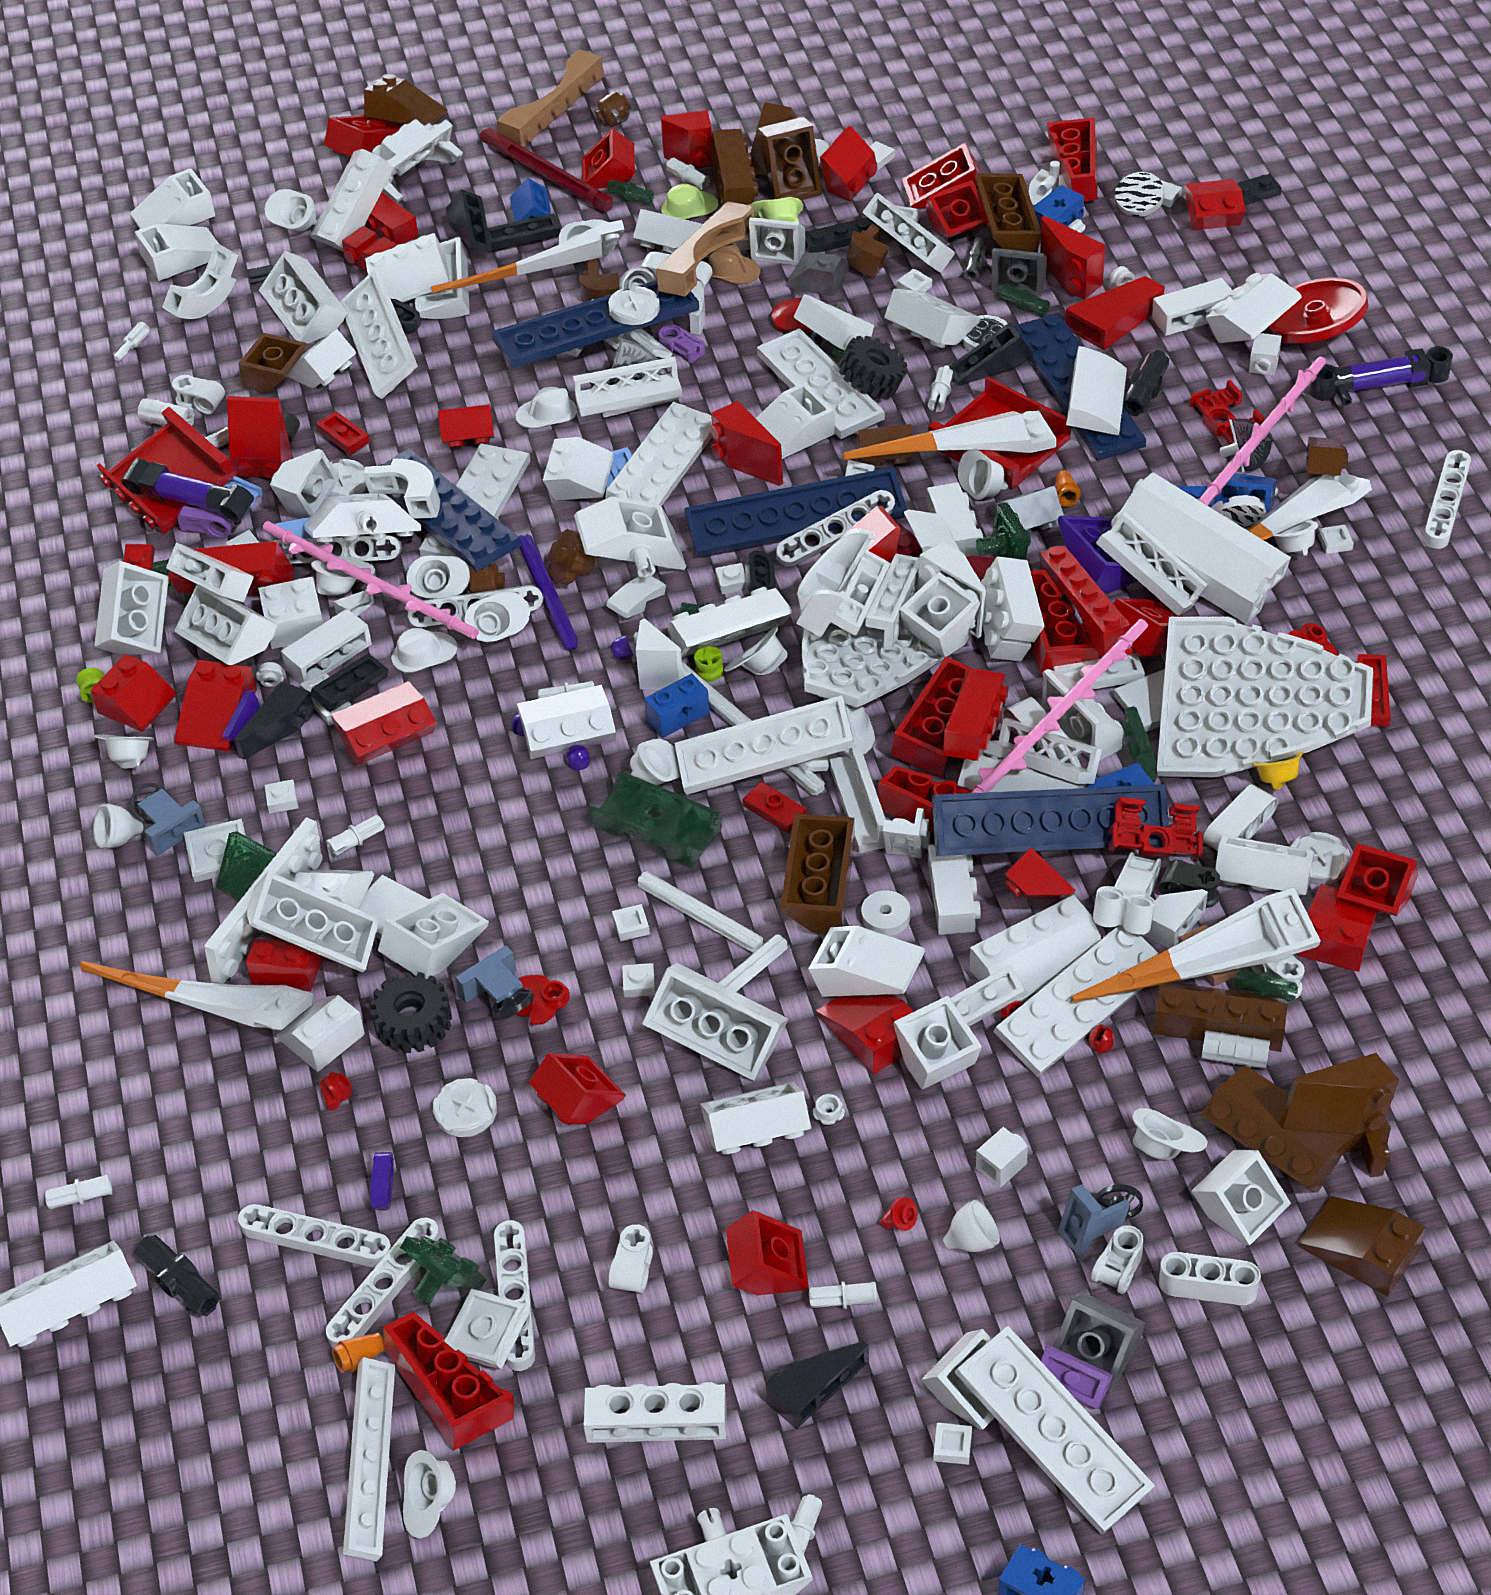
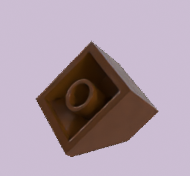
M262 332L238 363L243 387L264 393L268 392L288 375L308 348V343Z
M912 425L858 430L854 433L856 449L913 436ZM915 452L859 458V462L875 467L883 466L882 461L893 460V465L909 463L908 458L914 457Z

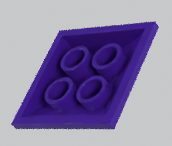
M1059 516L1057 521L1067 549L1103 592H1113L1138 581L1096 544L1102 534L1112 529L1111 521L1113 518Z

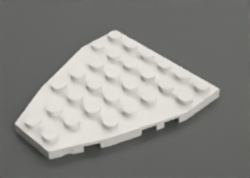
M866 617L856 636L831 622L822 637L804 628L802 640L804 691L828 699L842 695L845 704L860 707L907 684L943 660L944 657L905 629L904 625L893 649H884L885 630L866 627ZM967 632L965 639L947 656L964 646L972 634Z
M1169 617L1157 774L1158 776L1220 777L1256 767L1252 765L1254 761L1270 763L1296 756L1298 753H1307L1370 727L1373 668L1362 663H1355L1349 657L1342 654L1336 656L1327 652L1322 645L1281 632L1276 635L1262 631L1261 626L1254 624L1252 627L1238 624L1234 618Z

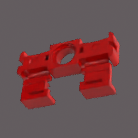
M1228 380L1226 388L1213 392L1212 395L1211 389H1205L1192 394L1190 407L1195 406L1203 414V423L1216 437L1222 436L1229 445L1235 443L1229 420L1237 418L1227 407L1231 404L1235 406L1241 404L1243 393L1231 380ZM1255 409L1253 410L1252 418L1249 420L1258 423L1260 426L1265 421V418ZM1215 419H1224V420H1226V422L1220 423V422H1216V421H1214V420H1215Z
M1119 797L1115 801V823L1108 830V835L1112 836L1109 842V850L1111 852H1114L1119 847L1139 850V855L1168 858L1172 854L1193 856V861H1196L1203 855V835L1200 831H1197L1196 814L1200 811V806L1174 803L1169 808V816H1173V824L1169 827L1143 825L1140 828L1142 821H1139L1138 812H1142V807L1146 804V800ZM1152 834L1158 835L1163 843L1162 848L1157 849L1151 846L1149 836Z

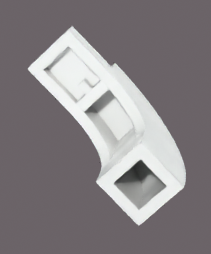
M215 244L207 268L201 278L187 287L170 285L162 308L179 318L196 319L207 315L219 307L235 285L236 279L231 277L239 255L221 245Z
M393 459L391 465L365 467L363 476L369 493L405 494L404 500L409 515L412 518L437 517L440 508V498L432 473L426 466L413 460Z

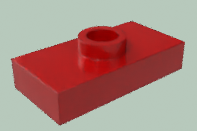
M337 411L316 423L317 431L349 455L370 443L369 434Z
M762 781L743 798V807L788 834L792 831L794 814H807V808Z

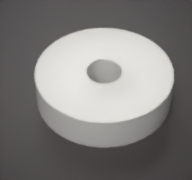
M884 890L869 895L862 904V923L866 929L887 936L896 935L902 932L910 922L909 902L904 896L894 891Z

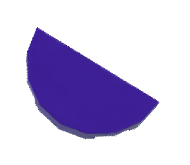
M245 690L222 735V738L227 741L235 742V737L260 708L259 700L253 690Z

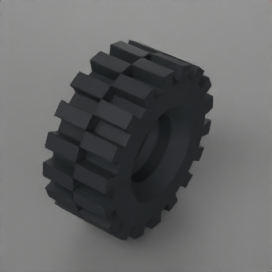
M857 336L856 339L852 338L839 361L840 375H845L843 379L846 382H851V387L854 389H861L860 392L863 394L868 392L870 397L875 398L877 395L880 398H885L886 395L891 397L896 393L907 373V362H903L905 358L903 355H898L899 351L896 348L891 349L889 343H881V339L875 338L872 340L870 336H865L863 339L862 336Z
M405 972V978L399 979L397 974L392 976L393 982L390 984L385 980L381 984L382 991L376 989L373 993L374 999H371L370 1012L378 1039L381 1038L382 1044L386 1047L391 1044L392 1050L397 1052L400 1047H403L404 1053H411V1048H417L418 1052L425 1051L424 1045L429 1044L431 1048L437 1045L436 1038L443 1040L446 1036L445 1030H450V1020H452L448 994L444 989V985L441 982L437 983L436 978L431 975L428 979H425V974L421 972L417 973V977H412L411 972ZM416 1005L422 1007L414 1015L406 1016L399 1014L403 1008Z

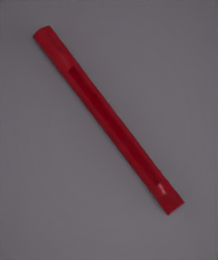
M491 127L481 131L480 140L490 147L564 188L600 211L606 212L612 209L613 198L536 155Z

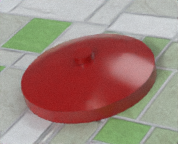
M1322 278L1298 284L1292 288L1298 291L1302 298L1266 329L1269 334L1282 336L1281 341L1289 343H1310L1337 336L1355 326L1365 316L1369 305L1366 291L1359 283L1345 278Z

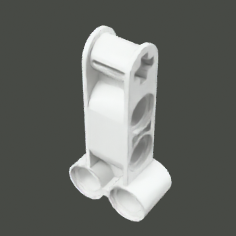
M1131 852L1115 886H1103L1097 889L1093 921L1103 927L1123 925L1126 931L1133 934L1149 933L1155 907V900L1150 896L1159 876L1161 859L1158 858L1156 861L1134 856V853Z

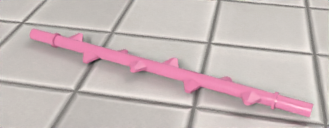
M1317 357L1308 369L1304 371L1299 370L1296 384L1281 399L1280 403L1260 426L1258 423L1254 424L1252 436L1236 452L1234 458L1218 477L1209 483L1207 490L1198 499L1199 501L1208 506L1214 497L1221 493L1224 485L1242 464L1246 467L1249 466L1251 453L1267 437L1269 431L1287 410L1290 413L1294 411L1296 399L1309 383L1316 379V375L1326 364L1324 357Z
M270 521L264 523L263 531L281 539L285 544H290L288 550L290 554L306 552L327 563V569H338L367 584L366 593L368 595L383 592L406 604L405 609L408 611L417 610L446 625L450 630L454 629L471 639L477 638L479 630L459 620L457 616H451V610L438 609L411 595L410 584L395 587L372 575L370 568H359L331 554L333 550L332 544L316 546L293 534L291 530H285Z
M1139 619L1124 635L1118 638V642L1095 665L1084 666L1081 670L1085 676L1064 697H1049L1047 702L1052 710L1028 735L1016 736L1013 739L1016 747L996 768H980L978 770L982 782L975 785L971 793L989 792L1009 770H1025L1027 764L1023 756L1046 732L1058 731L1060 729L1057 721L1078 699H1093L1096 696L1091 685L1114 662L1125 661L1128 658L1124 651L1130 649L1132 643L1148 627L1147 622Z

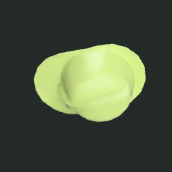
M679 184L669 190L667 200L663 203L661 211L664 215L686 220L711 214L717 209L718 200L714 195L702 192L695 186Z
M793 197L761 200L749 204V206H754V218L799 223L798 215L804 206L800 199Z

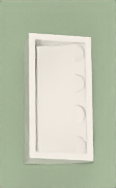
M458 237L440 243L446 256L450 282L467 278V251L461 238ZM465 286L437 293L430 292L416 297L415 307L420 313V318L446 319L470 314L469 287Z
M1079 346L1074 364L1066 425L1119 435L1127 368L1106 354Z

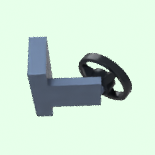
M155 783L143 784L133 792L130 798V809L134 817L145 824H154L145 830L150 850L156 856L184 840V832L201 829L206 826L200 805L192 800L185 806L180 807L161 785ZM146 787L156 788L154 793L147 794L143 800L134 801V797L139 790ZM134 806H138L151 820L144 819L138 815Z
M506 945L455 977L458 994L465 1003L486 991L496 1001L492 1007L496 1017L512 1015L524 1009L534 999L532 990L528 988L521 989L523 987L522 983L513 974L516 972L514 955Z
M1081 1184L1071 1189L1058 1233L1074 1252L1080 1255L1089 1250L1093 1239L1123 1226L1125 1219L1138 1215L1143 1208V1196L1140 1191L1132 1186L1116 1184L1107 1186L1099 1191L1095 1200ZM1113 1192L1128 1193L1125 1196H1115L1111 1199L1103 1198L1105 1195ZM1134 1197H1137L1139 1204L1130 1210V1203Z

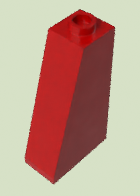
M1147 276L1140 277L1066 308L1065 323L1072 333L1100 349L1106 350L1152 315L1153 298L1164 295L1165 286Z

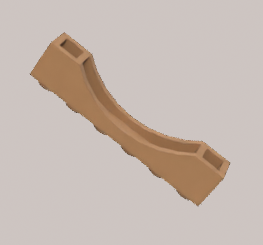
M579 49L566 60V72L561 83L545 97L507 111L497 120L498 132L519 145L526 146L604 77L602 57Z
M727 201L656 268L655 277L658 281V291L686 296L697 285L696 268L704 257L722 246L744 240L750 234L749 219L750 217L754 218V206Z

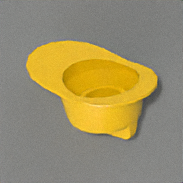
M1303 752L1296 754V756L1270 763L1254 761L1252 765L1256 766L1262 782L1270 783L1274 790H1279L1285 785V782L1297 778L1299 762Z

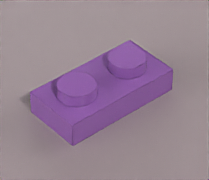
M1050 1345L1046 1347L1041 1359L1046 1368L1075 1399L1096 1409L1101 1407L1113 1375Z

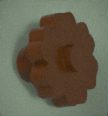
M566 529L564 532L559 533L557 542L552 543L548 554V561L550 563L547 572L552 581L567 586L569 583L574 582L576 575H589L593 571L595 556L585 554L580 534L576 531Z

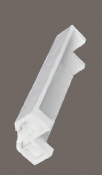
M1151 473L1144 480L1140 479L1135 484L1133 493L1121 511L1111 521V526L1113 527L1120 516L1127 512L1208 584L1201 594L1202 597L1245 624L1261 611L1268 591L1283 579L1291 559L1290 556L1155 473ZM1124 523L1119 532L1126 539H1133L1132 529ZM1141 543L1142 553L1147 557H1154L1153 547L1148 543ZM1162 561L1163 571L1167 575H1175L1174 566L1169 561ZM1182 580L1183 585L1194 592L1198 588L1190 580Z

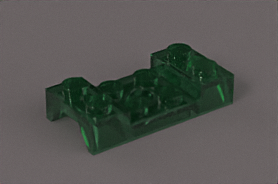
M621 770L616 776L611 795L600 808L591 806L589 809L592 826L615 836L620 830L665 849L667 858L690 868L695 865L722 829L721 812ZM656 812L662 813V815L657 818H652L648 816L649 814H654Z

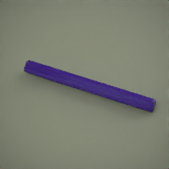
M529 534L520 535L522 544L519 547L536 587L542 593L544 605L564 649H576L578 647V638L533 538Z

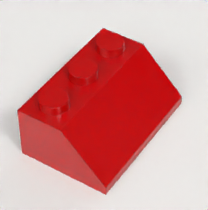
M409 681L330 716L355 767L433 733L436 726V721L424 697Z

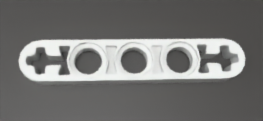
M1454 450L1446 456L1425 529L1424 542L1429 547L1440 549L1449 543L1471 462L1470 455L1464 451ZM1455 463H1460L1459 469L1454 468ZM1447 479H1456V480H1458L1459 482H1458V483H1450V482H1448V481H1446V480H1447ZM1448 496L1453 498L1454 500L1445 501L1441 499V497ZM1443 514L1448 516L1449 518L1440 519L1436 517V515ZM1436 529L1441 530L1440 536L1435 535Z
M886 490L876 491L786 538L777 547V561L785 567H791L831 547L845 532L857 523L851 517L852 512L861 510L867 515L871 511L870 509L877 506L879 499L882 502H888L885 510L890 515L895 505L893 495ZM833 522L839 523L843 527V531L840 534H832L828 530V525ZM808 535H815L819 538L820 543L815 547H810L805 543L804 539ZM797 541H799L800 548L794 551L792 558L788 555L783 556L785 548L788 551H792L797 548Z
M386 535L387 537L384 538L360 536V539L344 540L343 537H333V541L318 542L316 538H304V540L316 546L338 542L342 546V553L338 556L341 559L360 561L392 560L397 558L402 550L399 539L390 535ZM281 539L275 540L278 544H282L284 549H289L290 544L283 543ZM373 540H377L376 545H386L387 540H390V543L396 546V550L391 551L390 556L387 555V551H376L378 557H374L375 546ZM359 541H365L369 545V552L363 557L357 555L354 549ZM301 552L295 554L297 560H293L294 554H285L290 564L312 563L319 560L315 557L305 558Z
M525 585L423 601L428 604H436L438 609H440L443 603L450 602L456 607L455 616L459 620L464 621L465 613L468 609L467 604L474 598L482 600L497 593L507 591L519 592L518 595L525 597L527 596V591L530 590L533 595H538V599L534 600V605L528 604L529 610L534 611L541 606L543 596L538 587ZM417 610L408 611L409 621L416 627L442 624L437 620H432L427 615L424 616V621L419 622L418 617H413L412 615Z
M252 1204L246 1206L238 1216L241 1231L249 1238L369 1267H376L391 1249L389 1239L383 1234L262 1205ZM256 1217L260 1218V1221H255L253 1225H249L248 1221L253 1222ZM283 1223L293 1225V1229L289 1233L279 1234L276 1232L277 1227ZM314 1230H320L324 1233L323 1237L318 1241L313 1242L306 1239L307 1235ZM349 1237L355 1240L354 1244L347 1249L337 1247V1243L342 1238ZM378 1247H382L383 1251L378 1250L375 1254H371L370 1250L375 1251Z
M420 1218L415 1220L332 1318L326 1327L327 1338L332 1348L337 1346L341 1340L364 1336L438 1246L440 1233L437 1223L433 1219ZM430 1231L431 1235L429 1237L424 1235L419 1239V1233L426 1234ZM408 1253L413 1256L412 1261L406 1265H400L395 1262L401 1254ZM382 1278L393 1280L392 1285L387 1289L380 1290L375 1287L376 1282ZM361 1303H370L372 1305L371 1311L366 1314L359 1315L354 1312L356 1306ZM346 1330H348L349 1335H340L337 1338L336 1333L338 1331L344 1333Z
M507 1220L500 1223L494 1232L499 1297L506 1298V1293L511 1289H521L524 1292L523 1296L513 1301L527 1304L531 1309L524 1230L519 1222ZM512 1233L514 1235V1249H508L507 1234ZM510 1260H517L521 1263L520 1268L513 1272L506 1271L503 1266ZM532 1309L526 1319V1324L522 1327L516 1341H521L522 1357L516 1358V1344L514 1343L505 1361L506 1365L515 1371L526 1370L535 1361Z

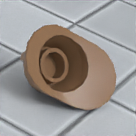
M731 243L709 253L708 259L705 261L712 268L713 274L711 277L734 284L754 282L761 272L759 265L755 261L742 256L739 248Z

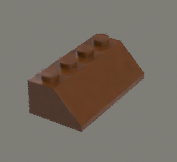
M741 129L712 130V174L719 208L727 201L749 205L754 202V197H758L757 182H754V167H751L747 138H743Z
M975 173L974 179L992 238L1003 249L1038 253L1042 233L1023 174Z
M794 814L780 911L813 933H828L831 927H844L855 846L854 818Z
M1176 982L1161 984L1158 992L1153 1034L1204 1041L1206 1030L1232 1035L1239 1034V1036L1270 1040L1269 1050L1281 1052L1288 999L1285 997Z
M1244 1065L1217 1088L1200 1115L1251 1150H1258L1264 1159L1307 1188L1319 1192L1354 1139V1136L1345 1133L1282 1128L1279 1122L1289 1093Z

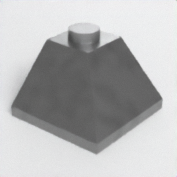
M804 253L787 281V287L834 297L850 268V264L843 258L829 254Z

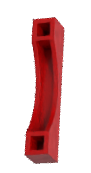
M1065 545L1054 546L1049 550L1039 552L1040 570H1046L1061 593L1065 594L1074 604L1084 621L1094 648L1103 657L1118 642V638L1131 628V625ZM1132 647L1124 651L1127 656L1132 654Z

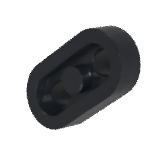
M391 299L403 331L411 333L421 326L420 313L397 299Z
M763 551L750 552L745 561L746 586L750 592L762 587L771 590L776 585L774 561L770 555Z

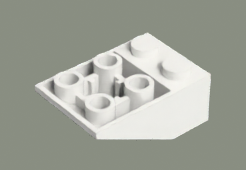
M190 168L169 176L130 213V216L138 227L143 229L157 223L191 226L214 217L215 212L210 192Z
M157 223L135 231L140 255L158 281L168 279L173 275L208 263L215 244L220 245L207 227Z
M806 382L784 391L756 417L781 444L782 459L835 434L834 410Z
M941 542L920 554L917 591L940 572L979 600L980 606L968 630L969 633L979 638L982 632L986 590L964 553L945 542Z
M860 926L831 927L815 955L809 971L822 997L904 994L925 953V949Z

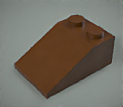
M393 74L383 75L364 89V117L409 124L416 119L425 126L428 123L433 125L448 114L447 108L407 80L396 78V75Z
M800 117L758 128L761 152L774 199L793 197L801 200L821 195L822 189L813 125L805 117Z
M1377 1053L1294 1077L1279 1124L1284 1129L1359 1134L1368 1130H1377L1385 1123L1399 1079Z
M1331 1196L1298 1242V1247L1388 1297L1420 1251L1426 1227L1396 1210Z

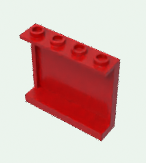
M987 376L985 378L984 392L945 425L937 421L932 422L928 426V432L1012 411L1023 414L1027 411L1039 410L1056 437L1055 448L1032 453L979 450L990 460L1002 465L1004 481L1008 485L1007 488L1013 490L1070 440L1071 426L1066 425V416ZM968 450L937 451L960 462L963 454Z
M167 407L161 412L167 424L112 469L107 471L100 463L96 465L102 473L99 478L109 490L113 487L115 489L113 490L123 503L129 501V507L137 516L142 513L144 515L142 518L151 529L157 527L163 534L179 523L177 516L183 506L197 507L167 498L163 502L149 499L145 493L142 496L131 493L121 483V479L134 459L139 458L149 463L155 462L166 465L170 472L221 486L237 475L229 459L171 407Z

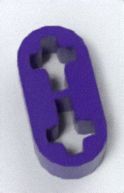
M392 1152L374 1153L370 1190L372 1209H390L394 1177V1158Z

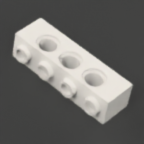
M879 193L874 195L862 212L940 273L955 255L952 249Z
M704 1382L700 1385L669 1383L665 1386L634 1384L630 1387L599 1385L595 1388H585L584 1430L587 1443L726 1439L727 1402L725 1384L717 1385L712 1382ZM689 1407L697 1408V1410L693 1412L684 1411L686 1408ZM654 1408H661V1409H663V1410H661V1411L658 1412V1413H651V1412H649L650 1410H652V1409H654ZM619 1409L627 1410L625 1413L622 1414L614 1413Z

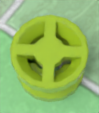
M704 646L698 649L694 654L696 674L706 682L718 680L723 675L722 652L714 646Z
M95 667L86 668L79 672L76 677L81 698L85 702L94 703L90 690L104 676L103 671Z

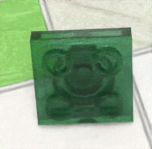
M1008 502L997 504L991 537L978 538L976 540V550L979 556L994 553L996 557L1026 560L1031 537L1019 521L1018 514L1012 510Z
M238 831L229 833L216 887L241 900L277 853Z
M406 1236L399 1247L427 1270L419 1285L413 1291L416 1296L419 1295V1299L427 1303L433 1302L443 1283L446 1286L481 1290L487 1280L485 1276L478 1272L479 1266L474 1261L466 1257L461 1258L454 1252L456 1247L442 1238L435 1241L426 1236H421V1238Z

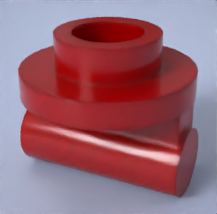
M330 1072L319 1082L328 1110H336L343 1100H347L352 1095L351 1082L341 1073Z
M897 1197L881 1219L880 1225L887 1230H891V1228H896L900 1231L910 1230L917 1221L918 1212L916 1204L908 1197Z

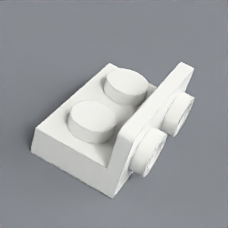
M917 808L914 824L901 818H896L892 821L884 820L882 832L886 854L922 858L923 848L928 849L931 838V831H928L929 819H925L924 809Z

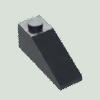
M461 189L446 207L449 226L468 246L490 253L492 249L482 197Z
M1009 322L952 363L949 369L953 370V377L960 386L986 378L987 376L990 377L1013 370L1034 354L1014 325Z
M281 681L235 737L239 758L245 760L298 731L314 713L310 691Z
M861 1341L792 1363L782 1372L777 1371L766 1384L767 1404L795 1429H798L869 1363L868 1344Z

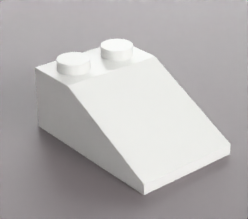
M441 893L385 920L378 951L387 956L391 961L412 972L416 977L417 973L421 972L425 974V979H428L430 975L434 976L444 971L488 927L489 921L446 894Z

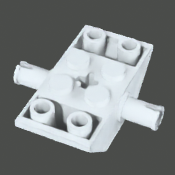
M621 490L615 494V497H609L576 512L574 515L585 554L635 562L638 575L643 577L644 574V578L651 577L655 573L654 565L685 570L686 568L675 530L661 505L634 501L630 491Z
M384 493L329 496L304 524V530L312 538H316V541L328 542L333 541L335 536H343L344 540L360 539V535L370 534L371 538L387 537V533L397 532L398 536H412L414 531H421V525Z
M717 1508L709 1509L711 1514L710 1520L706 1510H704L697 1516V1520L701 1525L707 1542L650 1561L661 1595H796L813 1580L788 1514L727 1534L719 1510Z

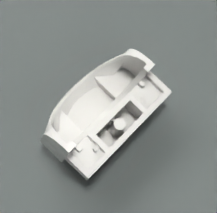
M415 119L409 124H404L397 133L387 136L381 145L376 146L372 153L381 156L394 168L382 193L398 203L403 198V195L391 184L394 174L397 173L401 176L422 160L453 163L460 159L463 152L449 141L453 125L444 120L439 125L435 124L432 126L428 123L423 126Z
M861 529L849 530L815 562L798 588L797 594L800 610L802 611L796 624L822 637L831 622L856 636L891 564L867 550L875 536L874 533Z

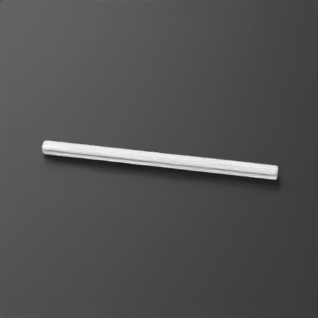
M635 632L633 637L634 643L637 644L638 632ZM682 662L683 678L692 673L708 689L709 707L731 726L752 721ZM798 763L782 768L812 795L817 796L824 791V781L813 772H806Z

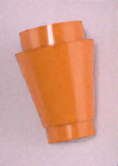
M1060 471L1055 477V488L1059 502L1064 507H1071L1078 502L1081 490L1069 471Z
M379 1332L341 1340L337 1346L332 1348L335 1364L341 1373L347 1371L353 1373L358 1369V1363L363 1357L373 1359L380 1355V1353L385 1352L384 1340Z

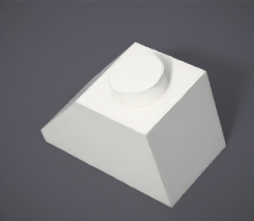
M1201 889L1159 895L1155 900L1151 930L1149 933L1142 935L1167 948L1179 944L1180 936L1188 933L1206 911L1208 892Z

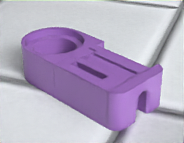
M668 324L659 329V343L669 351H675L687 358L688 363H693L705 354L704 341L679 326ZM668 335H675V336H676V337H674V338H665V336H668Z
M183 506L177 516L182 532L186 530L206 533L209 537L226 538L234 526L233 521L228 520L220 513L206 509ZM214 522L222 524L225 528L219 527Z

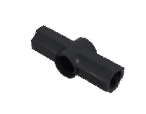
M1155 350L1152 353H1148L1141 368L1135 369L1131 378L1130 388L1123 400V406L1129 415L1138 416V414L1144 413L1151 398L1157 397L1161 388L1162 378L1170 361V358L1163 351Z
M147 1235L138 1243L137 1249L133 1252L135 1258L154 1275L158 1285L169 1297L174 1298L176 1296L198 1318L208 1316L216 1309V1305L220 1301L219 1293L199 1275L194 1264L184 1254L177 1255L157 1235Z

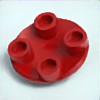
M802 298L783 300L773 308L771 316L774 328L777 331H795L800 328L806 335L813 332L812 329L794 318Z

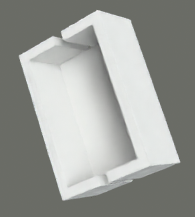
M997 556L981 581L986 590L982 622L985 645L988 646L990 658L1021 662L1030 649L1031 642L1036 640L1045 626L1028 561Z

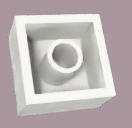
M313 577L258 588L264 617L278 625L270 642L272 649L289 646L323 624Z

